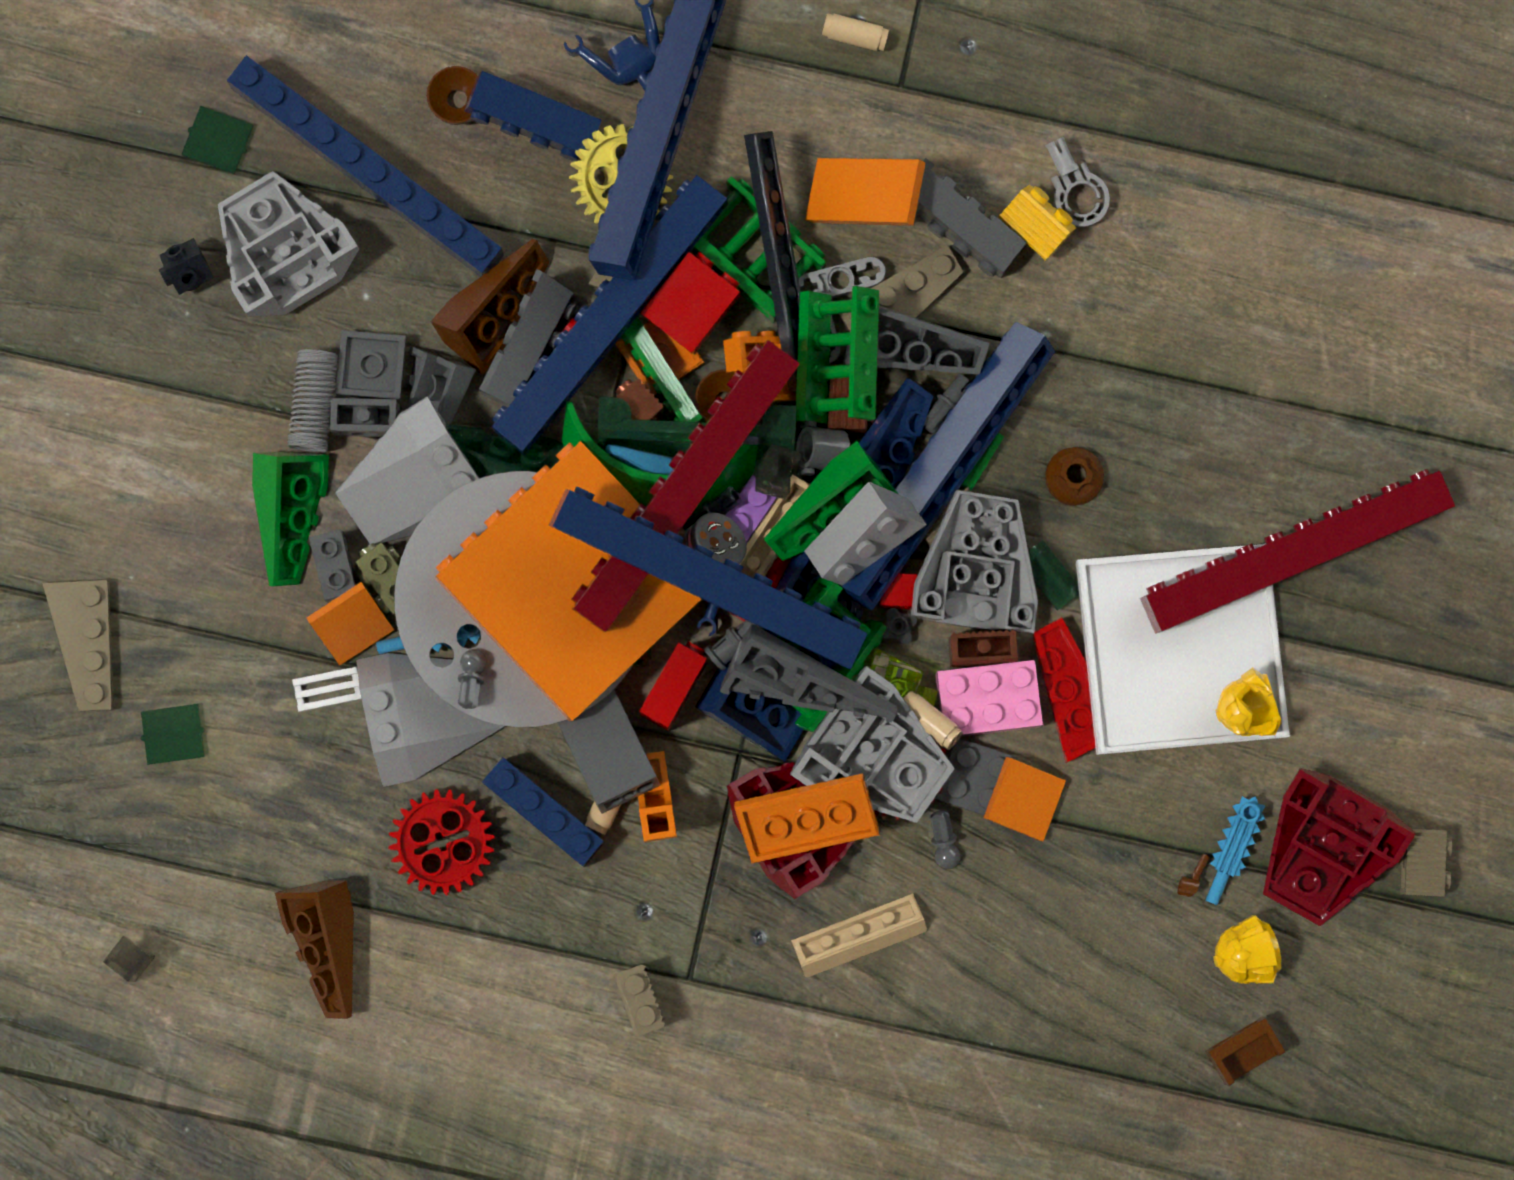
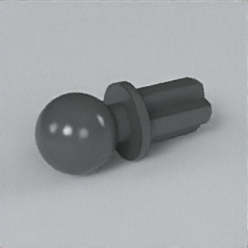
M468 650L460 659V666L465 673L458 675V681L461 683L458 704L464 709H475L477 707L480 685L484 684V677L479 674L485 670L487 662L486 657L479 650Z
M936 811L930 815L934 835L931 842L933 846L938 847L935 852V861L943 869H953L959 864L961 859L959 849L953 845L957 841V835L952 832L949 813L947 811Z

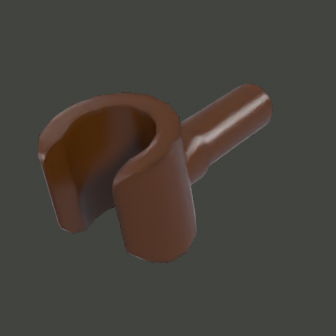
M1202 854L1192 874V878L1181 876L1177 890L1179 895L1191 897L1198 891L1199 880L1210 859L1209 856Z

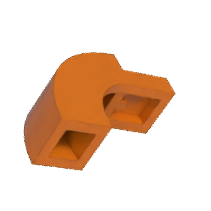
M665 752L647 753L646 756L658 778L660 786L638 796L644 843L677 838Z

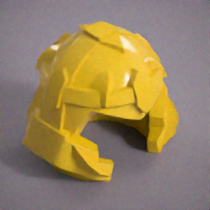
M1252 667L1242 674L1240 679L1232 681L1223 689L1215 711L1218 721L1227 729L1241 736L1276 735L1279 726L1282 725V721L1267 674H1261Z
M1251 915L1221 934L1213 959L1215 966L1225 976L1231 979V981L1240 984L1274 983L1276 974L1281 970V954L1275 933L1269 923L1261 921L1256 915Z

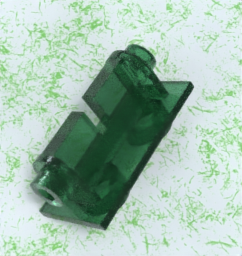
M1043 540L1028 550L1034 582L1058 611L1079 594L1078 584Z

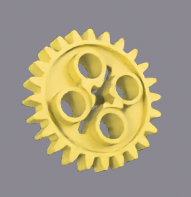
M624 124L617 125L615 132L611 125L604 127V135L599 130L593 132L594 141L589 138L582 141L587 150L578 149L575 151V154L581 160L571 162L570 164L578 170L577 174L569 176V179L578 181V186L571 189L573 193H581V197L577 200L576 204L586 203L588 206L585 209L584 215H590L595 212L594 223L596 224L599 222L601 214L605 213L608 204V194L606 198H603L602 194L615 183L618 174L617 166L619 160L615 154L616 149L619 146L625 151L627 147L629 129L626 132ZM596 169L601 170L605 176L603 185H599L595 181L594 173ZM669 174L668 180L673 179V175ZM665 186L663 193L672 192L670 187ZM663 196L659 205L667 204V200Z

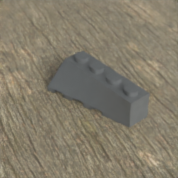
M538 269L532 278L537 283L533 293L525 294L519 305L518 315L521 318L518 322L513 321L510 324L503 344L506 346L504 350L499 349L479 388L482 395L506 407L516 398L513 396V393L523 380L529 382L536 372L533 368L540 358L547 353L549 348L554 350L556 347L554 342L562 333L558 330L563 320L569 321L577 306L573 302L575 298L572 291Z

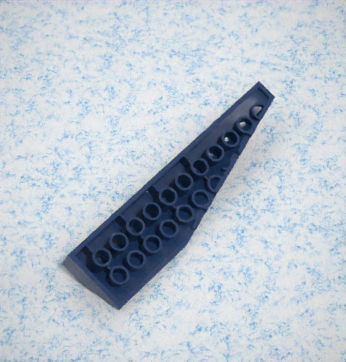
M908 378L859 443L894 488L902 482L907 466L912 463L915 454L912 450L917 436H921L933 399L930 393ZM805 551L792 556L775 588L780 590L787 587L802 594L803 596L800 601H803L815 582L821 577ZM840 592L837 596L838 602L861 620L863 610H861L862 605L843 596ZM767 631L768 633L774 635L775 637L778 636V635H776V634H774V633H772V632ZM803 647L800 648L801 652L829 668L834 669L836 663ZM718 667L695 708L780 760L785 761L804 730L795 724L801 713L791 705L782 704L781 699L761 696L757 700L751 699L749 694L731 691L729 695L721 693L720 687L728 668L722 671Z

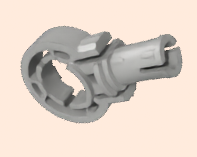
M1064 137L1045 145L1058 171V176L1051 178L1056 189L1054 193V207L1062 209L1061 205L1063 204L1065 210L1070 213L1072 209L1068 206L1067 196L1071 188L1076 185H1084L1091 188L1095 193L1096 199H1100V193L1097 189L1100 188L1103 195V205L1100 212L1096 213L1100 205L1097 202L1093 210L1087 214L1074 213L1073 217L1083 219L1082 222L1073 220L1072 224L1075 227H1087L1098 222L1105 215L1109 207L1110 197L1106 184L1101 178L1090 173L1086 162L1079 166L1075 163ZM1072 173L1075 179L1074 183H1071L1067 174ZM1060 194H1063L1062 202L1060 201ZM1090 215H1093L1094 218L1092 220L1088 221L1086 219Z

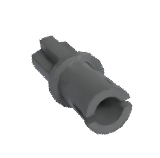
M958 374L957 378L942 395L938 394L936 396L937 401L929 409L923 426L928 432L935 433L946 420L949 411L956 406L963 396L966 387L969 385L967 383L969 380L963 375Z

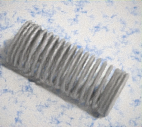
M303 349L297 352L296 358L298 366L295 367L297 369L295 375L297 377L294 378L296 383L293 384L296 388L293 389L295 394L292 395L294 400L291 401L294 404L291 407L293 410L291 415L293 417L290 418L292 422L289 424L291 427L289 432L291 434L288 435L287 446L302 451L326 452L329 450V442L327 440L330 437L324 434H329L330 431L323 428H330V424H327L330 422V418L327 417H330L331 413L326 411H331V407H329L331 401L329 400L334 398L328 394L335 393L332 388L336 386L331 383L336 382V380L331 377L337 376L334 373L337 368L334 366L338 364V355L327 351ZM298 379H306L310 381H300ZM303 384V385L311 386V387H301V386H298V385ZM296 396H304L308 398H298ZM301 401V402L309 403V404H299V403H296V402ZM297 407H301V408L310 409V410H299V409H296V408H297ZM294 413H302L306 415H296ZM294 419H302L307 421H297ZM299 424L308 427H297L294 425ZM293 430H300V431L310 432V433H303V432H302V433H298V432H294Z

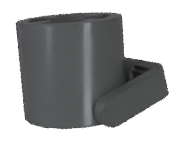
M806 421L800 424L796 447L798 476L810 477L814 475L815 469L823 470L833 458L850 446V442L845 430L818 428L817 422Z

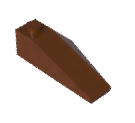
M531 239L460 291L430 321L442 341L481 374H484L491 366L499 349L504 350L506 345L503 344L510 324L513 321L518 322L521 318L518 315L519 305L524 295L529 292L533 293L537 285L536 281L532 280L536 270L545 272L549 264V260L538 241Z
M346 880L322 881L276 892L275 896L282 925L286 933H292L300 950L295 953L299 961H305L312 977L309 983L325 1017L334 1019H348L352 1017L354 911Z

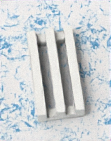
M357 667L292 680L298 712L362 700ZM352 675L353 681L302 691V685ZM349 688L355 689L354 694L310 703L304 702L305 697Z

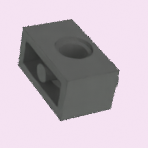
M331 398L330 431L334 436L383 437L400 414V405L396 399Z
M341 529L309 537L323 597L327 603L357 585L346 537Z

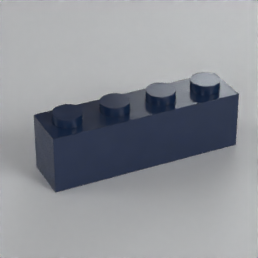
M481 71L477 76L464 111L471 114L470 118L475 122L488 125L491 122L501 126V132L513 137H518L519 134L531 139V144L542 149H548L550 146L560 150V155L571 161H578L580 159L575 154L576 150H587L582 143L584 139L589 138L594 141L592 133L598 131L602 121L599 118L484 71Z
M504 757L500 759L482 781L484 785L581 866L585 867L605 843Z

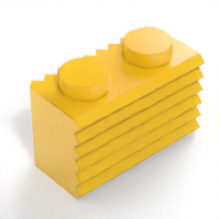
M1028 185L1019 192L998 218L1026 241L1046 261L1067 240L1076 227L1072 224V217L1061 208L1056 209L1048 202L1049 196L1042 189L1036 186L1033 188L1031 185Z

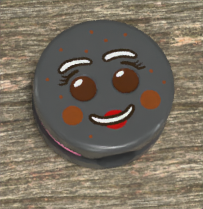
M707 513L696 520L684 532L683 545L692 549L695 548L696 544L714 552L712 559L724 563L725 559H729L740 564L746 555L747 545L742 530L732 519L723 514Z

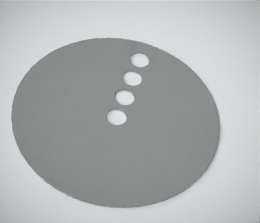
M514 471L483 477L463 485L438 502L416 527L405 547L396 575L394 592L395 615L402 644L408 658L426 684L439 697L463 713L485 722L511 727L543 726L564 721L567 718L439 584L435 576L440 572L435 567L449 554L455 559L464 550L460 544L473 532L478 536L488 528L484 522L496 510L503 514L512 505L508 499L521 487L528 491L536 483L532 477L537 472ZM466 624L475 625L481 632L480 643L471 649L462 647L457 641L459 628ZM438 643H446L454 651V659L447 667H437L430 660V650ZM475 649L481 651L486 657V668L479 674L484 677V684L480 685L477 707L475 709H464L458 704L461 684L458 681V675L465 673L460 666V659L466 651ZM632 665L584 711L593 707L610 694L623 680Z

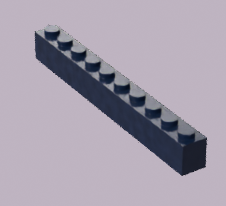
M674 0L672 13L667 16L665 21V34L662 43H659L656 47V60L653 69L649 71L646 78V90L643 99H640L637 104V117L634 126L628 131L627 147L624 156H621L618 161V174L615 183L609 188L608 204L605 213H602L599 218V231L596 240L589 248V261L598 275L635 280L726 0Z
M247 55L227 79L234 92L479 277L495 267L504 256L502 247Z
M698 175L692 181L685 180L677 190L676 195L678 198L672 206L666 204L656 217L658 223L650 231L635 280L613 277L611 281L605 279L595 292L597 298L590 307L585 304L576 314L574 320L577 323L570 331L565 329L555 340L554 345L556 348L549 357L543 355L533 368L536 373L530 381L523 380L513 393V396L516 398L508 407L503 405L492 419L495 422L492 426L494 432L524 456L566 406V402L571 400L635 321L686 254L694 248L728 206L727 198Z
M1016 321L1010 330L1003 335L1000 344L991 357L987 358L984 362L980 374L966 387L959 402L949 411L944 423L936 434L929 439L928 445L922 454L912 463L907 475L899 486L895 488L899 495L910 500L927 525L847 583L839 585L843 588L841 591L843 596L871 611L875 608L950 502L955 491L962 485L1056 352L1045 335Z
M576 486L574 492L565 489L548 526L842 667L852 668L868 634L859 629L861 626L860 622L845 615L839 620L830 615L831 608L816 601L810 606L800 601L803 596L802 594L787 587L781 592L771 587L773 583L771 579L755 573L753 578L741 573L744 568L742 565L729 559H725L724 563L712 559L714 552L698 544L695 545L694 549L682 544L684 541L682 536L666 530L664 535L652 530L654 523L637 515L635 520L629 519L622 515L625 509L609 501H606L605 505L602 506L592 501L595 496L594 494Z

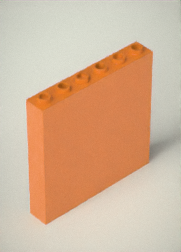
M581 441L575 447L569 442L556 455L560 460L551 469L545 465L532 477L536 483L528 491L521 487L508 499L512 505L503 514L496 510L484 522L488 527L479 536L473 532L460 544L464 550L455 559L449 554L435 567L440 572L435 576L439 584L569 722L578 717L701 600L699 597L648 574L606 632L601 631L572 610L575 602L571 598L582 583L588 587L595 577L590 572L601 557L607 560L610 555L548 526L565 489L574 492L576 486L594 494L595 496L592 501L602 506L605 505L606 501H609L625 509L622 515L630 518L639 506V503Z

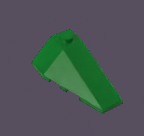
M856 441L827 464L766 535L764 540L782 561L804 552L868 482L897 494L898 492L873 459Z
M294 452L253 453L252 487L269 586L299 585L310 549L307 543L312 526H317L319 516L316 515L320 498L325 497L328 488V454Z

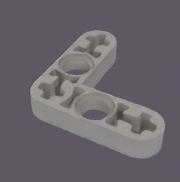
M866 257L806 273L799 279L800 289H803L804 282L809 281L811 286L817 285L818 287L814 292L832 295L831 299L852 294V286H855L852 268H856V275L864 273L867 265H871L873 269H879L880 272L876 274L875 280H870L869 276L858 278L860 285L856 286L872 288L883 282L885 266L878 258ZM841 272L848 276L849 284L846 288L836 289L832 286L830 279L835 273ZM832 315L830 327L831 334L836 333ZM834 346L835 350L831 352L829 366L838 360L840 346Z

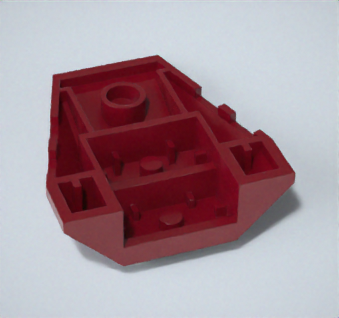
M794 762L770 768L754 769L727 785L733 821L741 834V827L734 808L735 802L806 786L790 775L795 765ZM876 811L875 816L877 817L880 812ZM855 841L758 863L767 878L793 899H796L821 884L835 865L846 855Z
M1299 768L1283 795L1263 895L1321 926L1352 901L1355 895L1374 883L1375 879L1389 867L1392 868L1397 864L1416 835V832L1387 807L1330 775Z

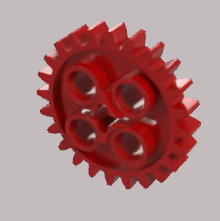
M435 789L433 799H430L423 792L422 803L419 804L414 799H410V804L413 808L411 811L400 808L401 813L405 817L403 821L393 819V823L400 828L398 832H389V836L396 838L397 843L388 846V849L398 851L399 855L395 856L391 861L392 863L402 862L403 866L397 872L399 875L407 872L410 873L407 884L410 885L416 880L420 881L418 891L422 892L427 885H430L431 895H436L438 888L442 887L444 894L447 896L450 894V887L454 885L460 893L462 892V882L465 881L470 886H474V881L471 877L473 874L481 877L484 876V873L479 868L481 864L491 865V862L484 856L485 853L495 852V849L487 846V841L495 839V835L486 834L485 830L493 824L492 822L482 823L481 819L485 816L486 811L481 810L475 813L474 809L477 802L473 800L468 805H465L466 795L463 793L457 800H454L453 790H448L446 797L442 798L440 791ZM449 812H456L460 817V825L455 830H447L443 825V819ZM418 824H425L429 828V837L424 842H417L413 838V829ZM464 830H469L470 832L466 837L448 842L446 844L447 850L445 851L435 847L419 855H416L414 852L417 848L437 842V835L439 834L448 838ZM460 843H468L471 846L472 854L466 861H459L455 857V848ZM431 854H436L441 860V866L435 873H429L424 868V860Z

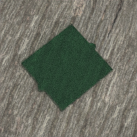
M200 106L193 126L188 128L189 136L181 155L235 175L242 154L247 153L246 144L253 125Z
M198 704L141 712L144 734L141 736V740L145 742L147 765L205 757L202 738L205 729L201 727Z

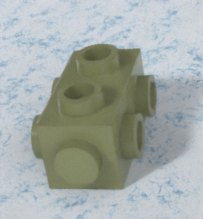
M372 543L359 552L360 558L355 563L360 569L355 573L366 588L372 585L379 594L374 600L385 614L391 611L396 617L394 592L401 557L393 546L386 549L382 543L378 546Z

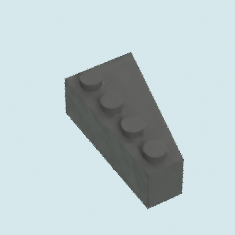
M925 158L923 162L926 164L915 219L919 216L927 222L928 230L937 237H947L954 243L952 247L962 256L967 258L970 255L979 262L978 267L984 273L991 277L997 275L999 278H1002L1023 251L1027 242L996 216L990 215L987 218L984 215L986 210L981 203L972 196L965 195L963 198L959 194L960 190L956 186L957 183L947 175L945 177H938L931 171L934 164Z
M879 306L877 367L980 374L990 343L983 339ZM847 345L842 360L846 365L850 364V345Z

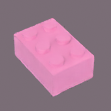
M1035 660L937 671L935 674L939 711L959 726V729L963 732L961 737L1040 728L1043 725Z

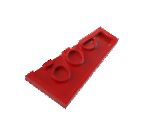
M1061 617L1035 631L1032 636L1065 763L1094 749L1095 738L1087 663Z

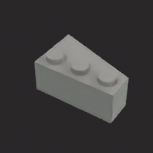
M868 482L807 547L805 553L822 578L839 585H844L927 524L908 498Z

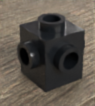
M194 238L182 244L173 245L166 252L159 255L164 266L159 269V272L167 287L173 284L179 295L186 291H193L201 284L214 278Z

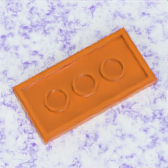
M817 158L805 220L811 223L913 226L926 163L919 159Z
M863 773L737 801L734 806L751 863L879 835V826Z

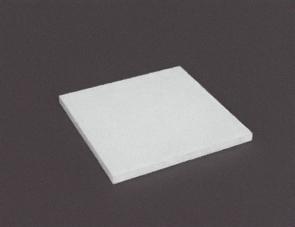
M1257 544V545H1253V546H1254V548L1256 549V548L1261 547V546H1263V545H1265V544ZM1244 546L1080 559L1076 561L1096 755L1290 737L1273 584L1155 634L1140 600L1141 597L1148 595L1146 588L1162 581L1165 582L1166 586L1178 582L1176 575L1194 568L1196 574L1207 570L1205 563L1223 556L1225 561L1237 557L1235 550ZM1252 667L1261 674H1267L1282 721V725L1279 726L1276 735H1237L1227 729L1217 719L1215 709H1217L1218 700L1223 689L1232 681L1240 679L1241 675Z

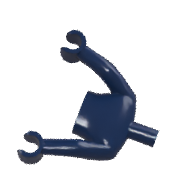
M634 0L636 8L642 14L648 47L636 35L624 39L607 52L611 58L612 66L584 46L579 35H575L580 43L576 49H570L567 43L564 42L568 55L572 57L580 56L612 83L622 86L638 80L645 91L648 72L653 69L656 60V47L660 43L658 28L652 11L654 0H650L646 5H642L638 0Z

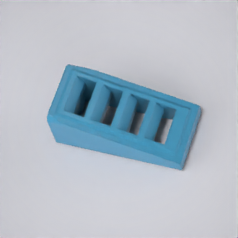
M607 445L605 449L609 455L641 471L669 475L672 471V468L668 466L673 459L670 457L618 445Z

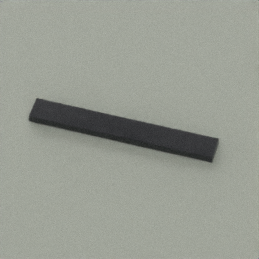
M772 131L744 135L781 350L798 362L801 291L774 136ZM797 369L787 381L789 393L797 391Z

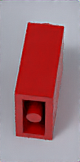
M690 252L686 254L641 312L642 315L693 355L742 295L736 289L739 283L726 272L720 277L711 269L714 263L700 252L696 256Z
M687 641L685 646L678 642L639 711L642 717L670 731L708 664L707 658L703 657L705 655L703 649Z

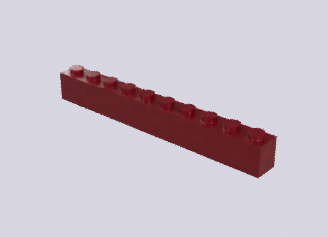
M769 340L764 342L762 346L756 343L745 358L750 362L743 373L740 370L734 373L726 384L731 389L725 398L722 399L718 396L707 411L712 416L704 426L701 423L697 424L687 438L692 442L685 453L681 450L676 453L668 464L672 471L666 479L661 476L657 479L649 491L653 495L646 506L640 503L629 519L635 520L637 515L654 523L652 530L664 535L666 530L677 534L800 363ZM611 555L607 560L603 557L599 559L590 572L595 577L588 587L582 583L571 598L575 602L572 610L603 632L609 629L648 575V573Z
M1428 469L1413 474L1409 476L1412 482L1402 487L1399 481L1381 488L1383 495L1374 499L1371 498L1370 494H1366L1352 500L1351 502L1354 507L1342 511L1341 506L1326 511L1322 513L1324 520L1313 524L1311 518L1293 526L1295 532L1284 536L1283 532L1279 531L1265 537L1266 544L1256 549L1253 543L1235 550L1237 557L1225 561L1223 556L1205 563L1207 570L1196 574L1194 568L1176 575L1178 582L1166 586L1165 582L1162 581L1146 588L1148 595L1141 597L1140 600L1155 634L1455 507L1440 470L1430 474Z

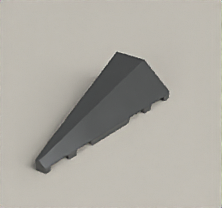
M411 346L409 355L414 357L412 375H406V385L410 386L408 404L403 407V411L428 396L445 421L448 430L476 369L457 360Z
M753 623L739 643L720 687V692L729 695L731 691L749 694L751 699L759 700L761 696L781 699L782 704L827 712H833L834 709L851 711L854 716L862 718L864 714L885 717L886 722L891 723L897 715V706Z

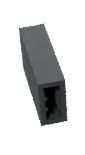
M614 689L600 702L581 713L573 721L564 720L557 722L601 814L660 786L658 778Z

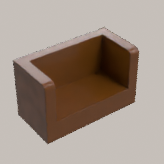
M1259 1018L1205 1050L1223 1083L1230 1086L1235 1083L1234 1080L1272 1057L1284 1054L1285 1050L1266 1018Z

